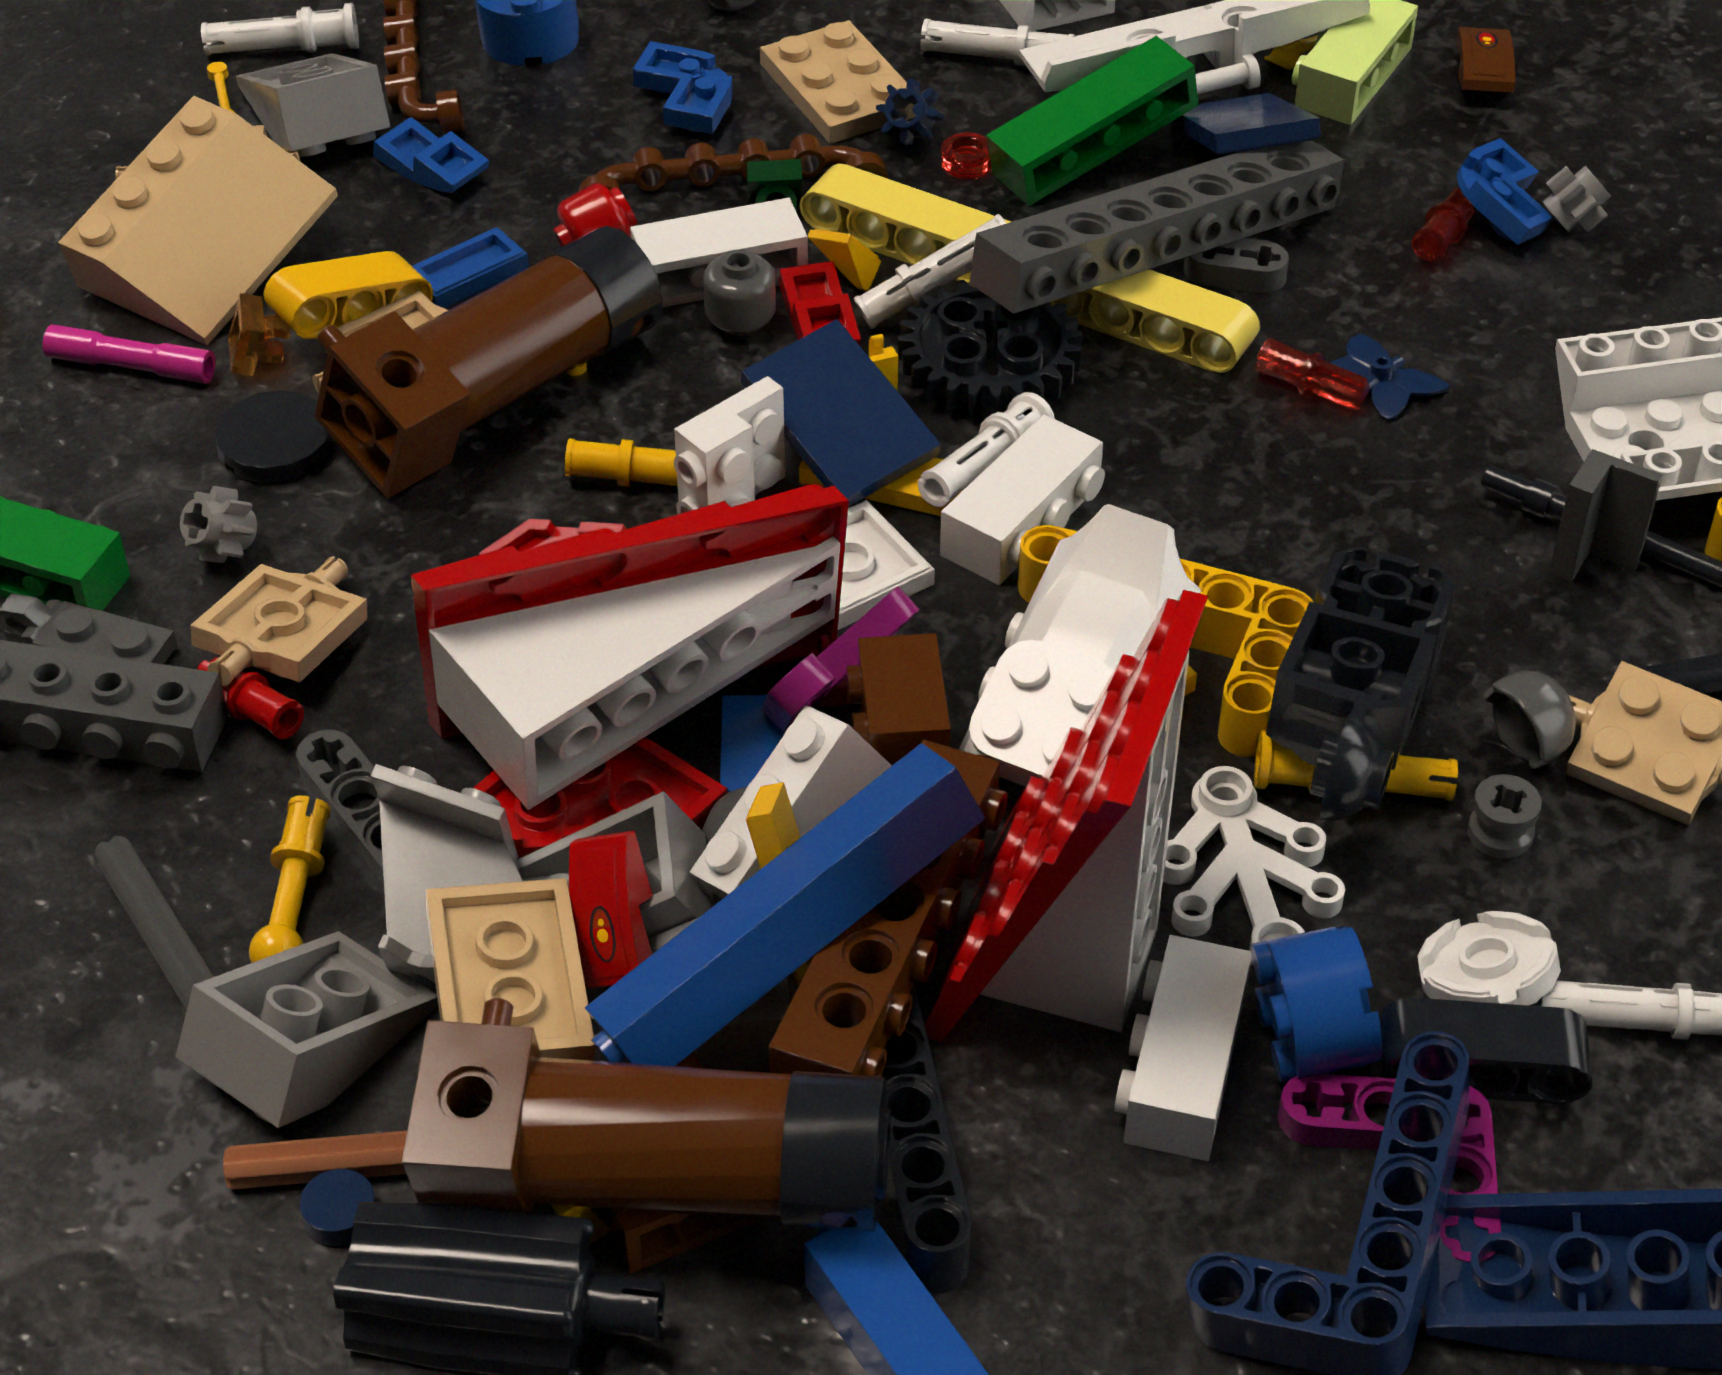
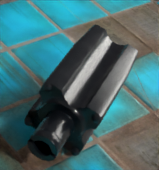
M360 1202L353 1221L349 1253L344 1265L339 1268L333 1297L336 1309L344 1310L343 1341L345 1349L349 1351L432 1368L491 1375H582L581 1369L576 1365L578 1347L585 1345L589 1332L633 1336L645 1341L658 1339L661 1330L660 1322L663 1321L665 1282L660 1278L640 1279L597 1274V1264L595 1258L591 1257L589 1236L593 1234L595 1225L587 1218L458 1204Z

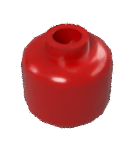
M593 183L558 204L557 216L560 225L553 228V232L560 246L563 247L581 236L604 226L622 230L631 238L630 227L636 226L638 223L629 203L616 186L609 190L603 184Z

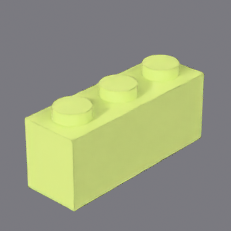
M1368 0L1370 3L1369 14L1321 31L1313 49L1307 56L1301 55L1294 67L1292 84L1297 86L1295 106L1305 111L1352 125L1411 50L1418 5L1402 0Z

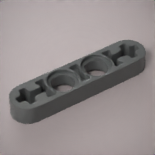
M320 730L311 733L297 747L296 758L301 780L315 800L317 798L330 805V819L384 887L382 850L374 846L376 841L381 838L379 798L371 779L374 766L352 738L344 732ZM325 759L332 764L339 763L341 773L339 776L334 777V772L328 763L324 761ZM359 793L370 794L376 798L373 804L363 809L352 810L342 805L347 798Z

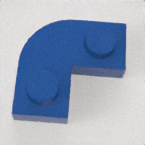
M650 41L632 69L634 87L654 90L661 94H671L663 106L664 125L684 128L691 132L713 134L733 98L732 76H728L724 71L716 67L715 55L705 51Z
M1501 138L1473 149L1457 171L1458 185L1468 201L1491 221V227L1498 235L1515 242L1517 245L1542 234L1554 218L1524 191V189L1529 187L1539 171Z

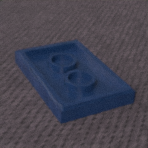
M1271 93L1201 103L1196 108L1172 121V127L1218 155L1315 140L1321 136L1319 117Z
M838 319L742 370L740 382L745 388L767 376L783 387L784 437L825 488L835 486L849 500L848 507L939 455L941 443Z

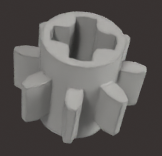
M1586 165L1575 175L1565 166L1546 182L1553 193L1543 203L1568 232L1579 223L1589 232L1608 216L1601 205L1612 196Z
M213 486L210 494L196 491L194 499L185 505L180 517V530L183 538L186 540L185 546L199 548V560L225 563L227 556L242 558L244 556L243 550L252 544L257 532L256 516L251 510L253 507L252 503L238 501L237 489Z

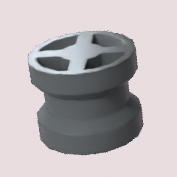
M1507 774L1490 776L1481 781L1475 791L1474 810L1468 822L1467 834L1471 843L1480 852L1496 858H1514L1527 852L1533 843L1535 822L1538 820L1541 811L1542 798L1538 790L1529 781Z

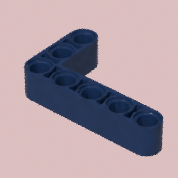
M1428 1031L1416 1035L1405 1046L1346 1276L1229 1252H1214L1202 1256L1192 1264L1186 1278L1191 1323L1196 1337L1205 1346L1221 1352L1330 1375H1401L1406 1370L1413 1352L1469 1110V1053L1463 1042L1454 1035L1442 1031ZM1430 1078H1443V1080H1440V1081H1432V1080H1428V1079H1430ZM1419 1137L1429 1138L1432 1140L1427 1142H1415L1412 1139ZM1402 1199H1412L1419 1203L1399 1205L1394 1202ZM1385 1263H1398L1404 1266L1395 1271L1378 1268L1379 1265ZM1221 1297L1237 1300L1227 1306L1209 1304ZM1293 1313L1312 1315L1310 1319L1302 1322H1291L1284 1319ZM1371 1328H1381L1390 1332L1388 1335L1380 1338H1369L1360 1334L1362 1331Z

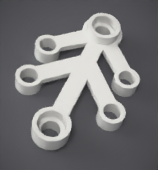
M1218 766L1206 771L1201 779L1196 782L1192 790L1191 805L1195 814L1173 840L1167 841L1163 881L1172 885H1181L1189 882L1195 874L1197 852L1218 829H1220L1225 847L1190 890L1179 893L1175 897L1171 917L1173 927L1179 933L1186 936L1194 937L1205 934L1212 925L1214 905L1235 879H1237L1253 926L1249 951H1251L1252 943L1304 933L1299 924L1280 917L1266 877L1303 895L1302 905L1310 915L1317 918L1336 916L1341 911L1343 905L1344 883L1334 874L1327 872L1318 873L1308 868L1319 864L1323 859L1326 844L1325 832L1313 823L1298 822L1257 802V792L1252 785L1251 779L1243 771L1230 766ZM1249 827L1284 842V855L1254 841ZM1306 842L1313 846L1303 847L1298 845L1297 843ZM1176 859L1184 862V864L1175 865L1169 863L1168 860ZM1323 892L1331 895L1332 897L1322 898L1317 896L1315 893ZM1194 910L1202 915L1190 916L1185 914L1184 911Z

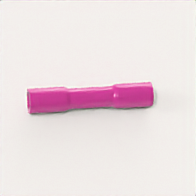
M55 324L47 327L43 337V352L47 358L88 365L105 364L153 372L160 377L201 384H209L215 372L216 359L214 352L211 350L169 343L151 344L109 337L97 331Z

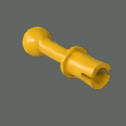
M294 796L288 801V813L282 839L279 845L273 848L270 856L271 864L281 871L269 925L261 928L250 942L249 957L251 963L304 944L302 938L296 932V926L307 878L320 874L325 864L324 857L320 854L327 820L330 818L331 807L323 800L316 798L313 813L310 814V817L306 816L310 796Z

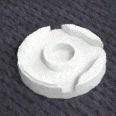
M1488 911L1477 914L1478 922L1469 923L1462 927L1460 919L1448 922L1425 940L1418 954L1423 991L1430 999L1529 1006L1536 1003L1553 989L1561 972L1556 941L1554 942L1551 939L1550 930L1540 921L1513 912Z

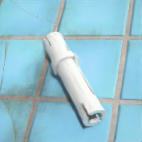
M924 19L921 35L926 36L925 39H921L920 45L921 51L924 52L936 51L1014 60L1015 65L1026 66L1019 57L1020 49L1074 37L1075 34L1065 35L1031 31V26L1019 25L1018 29H1007Z
M997 214L990 221L959 239L950 242L945 247L909 268L904 263L895 269L897 275L866 293L854 297V301L868 326L873 329L877 324L912 304L915 307H919L922 295H929L938 290L939 286H945L958 277L970 272L976 233L1006 224L1001 215Z
M1556 981L1553 989L1536 1002V1006L1573 1010L1582 1015L1588 1026L1665 1031L1672 1033V1039L1681 1040L1689 1039L1690 1034L1722 1036V993L1693 991L1691 984L1675 983L1672 989Z

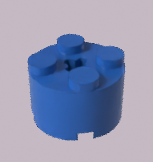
M474 0L479 34L484 50L489 56L500 62L526 66L525 58L541 57L542 64L551 63L568 55L578 44L579 19L576 0Z
M1347 925L1329 927L1251 944V955L1257 980L1260 985L1266 984V986L1254 988V998L1260 1024L1263 1029L1273 1028L1276 1038L1280 1039L1271 1042L1272 1058L1280 1083L1288 1082L1296 1076L1297 1078L1330 1074L1382 1061L1383 1047L1378 1011L1371 1012L1367 989L1373 988L1361 944L1352 927H1347Z

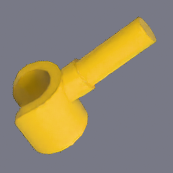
M1318 35L1274 47L1272 53L1265 56L1264 60L1284 69L1292 70L1301 54L1313 49Z

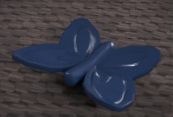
M1362 334L1350 338L1345 349L1347 356L1333 360L1320 373V380L1325 384L1341 387L1359 385V392H1371L1372 404L1380 416L1388 421L1395 419L1403 411L1410 396H1429L1449 390L1448 383L1432 374L1417 369H1402L1405 366V361L1402 357L1395 356L1391 358L1380 343Z

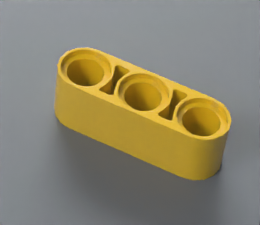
M383 251L282 268L273 274L266 283L264 300L268 307L298 336L304 339L318 338L319 332L328 325H335L338 328L417 291H421L432 301L433 288L430 282L394 251Z

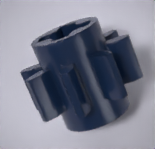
M914 78L908 79L906 88L897 89L889 84L887 90L890 95L885 104L876 105V110L884 114L888 120L883 125L881 131L889 137L900 131V142L907 147H911L913 144L914 136L922 135L931 141L933 135L930 129L933 127L934 122L944 119V115L932 106V103L937 100L939 94L932 88L926 89L920 94V83ZM912 103L914 105L912 110L916 116L909 122L906 120L908 115L905 108L908 104Z

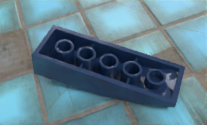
M1722 1189L1448 1195L1443 1221L1451 1216H1459V1221L1455 1226L1445 1227L1446 1237L1459 1240L1461 1250L1471 1252V1263L1455 1259L1452 1256V1250L1445 1246L1439 1235L1425 1295L1427 1335L1507 1350L1581 1360L1659 1367L1722 1369ZM1473 1217L1500 1219L1501 1232L1488 1234V1230L1475 1226ZM1496 1251L1491 1259L1481 1263V1259L1487 1253Z

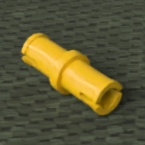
M569 438L565 454V476L617 480V485L622 487H630L631 482L671 485L678 488L677 473L674 467L676 450L637 447L634 440L622 439L621 444L617 445L577 441Z

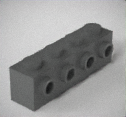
M0 640V741L31 745L39 749H56L94 755L103 759L114 758L153 764L168 769L178 768L203 772L229 717L219 673Z

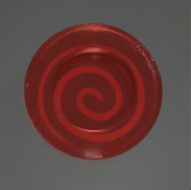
M972 132L957 133L948 137L941 146L942 169L950 176L959 179H976L988 174L992 167L986 137Z

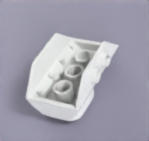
M1107 504L1075 534L1059 541L1025 613H1016L1010 622L1005 637L1006 651L1000 657L996 667H990L983 678L979 690V702L972 714L969 729L959 750L1000 761L999 777L1026 786L1031 776L1042 778L1069 728L1081 729L1123 654L1134 656L1167 598L1178 600L1183 590L1196 593L1201 592V589L1187 577L1176 548L1174 529L1171 526Z

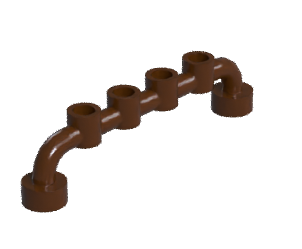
M383 0L387 16L383 17V26L388 45L384 46V56L389 74L385 75V87L389 105H399L402 114L406 118L412 117L420 124H440L443 134H447L450 131L453 133L464 131V117L457 89L436 92V103L434 104L420 103L421 90L418 80L420 62L417 51L419 35L416 23V15H418L417 1Z
M801 134L792 140L790 149L769 151L764 141L750 138L740 144L737 154L716 155V151L711 145L696 143L687 149L685 158L664 160L663 154L658 149L644 147L634 154L631 163L611 165L598 171L595 175L587 177L580 184L578 192L593 183L603 184L609 190L616 186L621 191L620 185L637 184L643 190L655 191L660 189L666 181L690 179L697 186L705 187L716 182L718 177L743 175L747 179V162H751L754 159H759L757 161L801 159L802 177L805 178L817 176L822 172L823 168L839 163L850 165L887 179L888 174L884 161L875 153L862 152L859 149L848 146L821 147L820 141L815 136Z

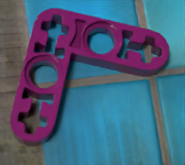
M897 586L819 656L816 657L814 653H811L785 675L769 691L761 710L784 733L805 705L813 708L846 678V665H858V638L893 636L920 609Z
M1320 1074L1297 1078L1296 1076L1291 1078L1283 1087L1277 1116L1280 1128L1287 1137L1297 1143L1309 1146L1378 1150L1384 1126L1377 1125L1371 1121L1364 1110L1373 1104L1382 1103L1389 1105L1396 1079ZM1469 1086L1467 1124L1464 1127L1455 1168L1463 1169L1473 1174L1479 1181L1480 1187L1473 1192L1467 1193L1457 1192L1450 1188L1449 1195L1498 1194L1492 1111L1488 1100L1483 1094ZM1303 1102L1316 1103L1317 1110L1321 1113V1116H1307V1110L1303 1106ZM1343 1103L1353 1104L1350 1121L1343 1120L1345 1110L1342 1107ZM1418 1137L1412 1140L1415 1142H1427L1432 1139ZM1459 1215L1445 1219L1442 1222L1440 1231L1442 1242L1452 1250L1451 1256L1455 1259L1471 1263V1252L1462 1251L1459 1240L1447 1238L1445 1234V1227H1452L1458 1224ZM1473 1217L1475 1226L1488 1230V1234L1501 1232L1500 1219ZM1496 1251L1487 1253L1481 1259V1263L1491 1259Z

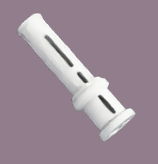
M345 3L343 9L312 11L310 6L302 7L301 10H297L294 16L201 23L202 43H206L203 47L206 56L218 53L300 46L301 50L307 51V53H315L317 47L347 44L350 49L359 48L358 24L353 3Z
M1024 392L1017 395L1009 403L1007 411L1004 413L996 412L985 418L976 437L956 449L933 468L924 471L920 475L922 478L918 480V489L921 496L927 503L933 506L941 507L949 503L950 499L973 482L1043 414L1055 419L1050 405L1035 393ZM1027 409L1032 410V412L1024 416V411H1026Z

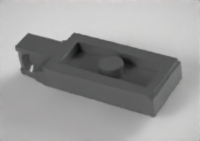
M10 594L0 607V615L6 629L4 631L5 635L22 640V643L158 664H165L177 647L174 630L66 601L62 603L60 600H49L45 605L37 597Z

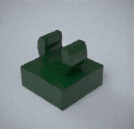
M801 159L747 162L748 202H755L756 204L790 198L796 210L797 200H801L802 191Z

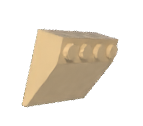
M193 96L63 236L58 244L78 287L208 346L338 197L335 187L238 114Z

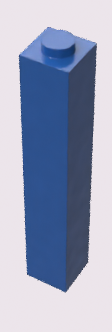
M919 744L588 1004L585 1009L601 1031L591 1041L595 1044L603 1058L607 1062L676 1066L986 819L957 768L924 744Z
M878 1222L875 1232L821 1228L811 1240L804 1243L805 1286L867 1375H989Z

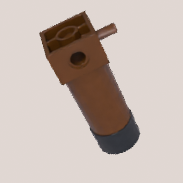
M604 226L549 253L539 263L414 329H411L396 311L347 337L335 325H328L319 332L317 341L328 353L314 417L388 499L450 464L461 431L591 358L602 356L654 327L661 317L663 303L658 277L650 260L633 239L622 230Z
M492 998L485 1002L481 1024L427 1021L402 1164L418 1203L458 1204L532 1212L533 1204L538 1203L781 1221L783 1225L875 1232L880 1201H885L890 1158L891 1108H886L885 1077L794 1071L792 1074L541 1057L534 1027L511 1026L514 1007L509 1001L502 998Z

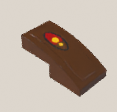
M1458 27L1456 48L1460 55L1458 80L1462 90L1514 93L1515 58L1510 31L1507 29Z

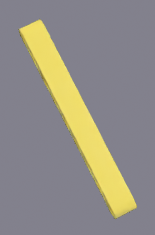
M840 163L829 168L801 198L799 205L802 216L812 228L851 234L870 250L911 265L916 264L950 242L959 239L994 218V215ZM1150 269L1051 301V306L1065 303L1067 305V317H1077L1079 325L1216 373L1231 370L1251 345L1260 330L1259 319L1247 304ZM971 271L958 277L955 280H965L970 286H972L970 284Z

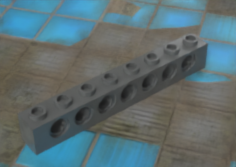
M1312 140L1240 151L977 232L970 284L1015 314L1335 208L1336 200L1340 193V181L1345 159Z

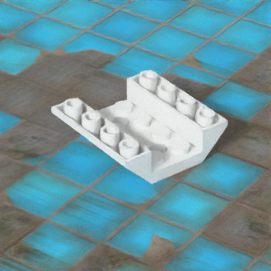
M1722 317L1557 339L1555 351L1565 427L1583 461L1586 460L1591 450L1594 449L1662 474L1656 500L1722 491Z

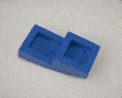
M412 117L374 141L373 156L400 175L425 187L442 192L453 193L489 167V160L452 131L438 138Z

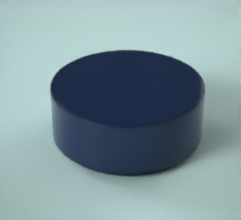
M348 1169L329 1170L313 1178L306 1185L300 1197V1210L308 1234L316 1241L326 1245L340 1246L350 1244L353 1221L358 1204L360 1202H376L373 1187L368 1179L362 1174Z

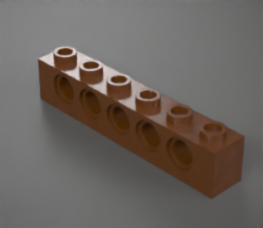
M927 740L922 741V744L957 768L986 819L814 955L769 1045L770 1073L792 1074L794 1071L882 1077L887 1058V1051L884 1047L890 1034L899 1037L903 1033L912 1007V995H910L915 981L925 983L929 978L937 953L936 936L940 929L949 931L952 928L961 902L960 885L964 878L973 880L976 877L984 853L985 842L982 840L987 829L996 831L1002 821L1007 803V792L999 790L1000 761Z

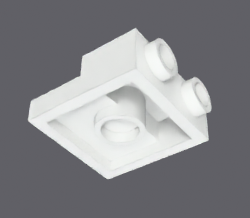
M769 376L674 429L676 450L674 467L678 483V514L725 501L730 507L754 501L757 493L772 487L776 482L785 477L783 387Z

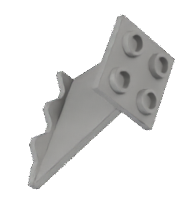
M376 764L371 773V779L379 798L387 930V935L383 934L378 948L387 969L413 972L435 983L426 913V889L522 882L523 880L515 865L518 859L505 808L500 807V802L493 796L474 788H463L461 793L437 785V781L432 776L414 767L400 766L395 771Z

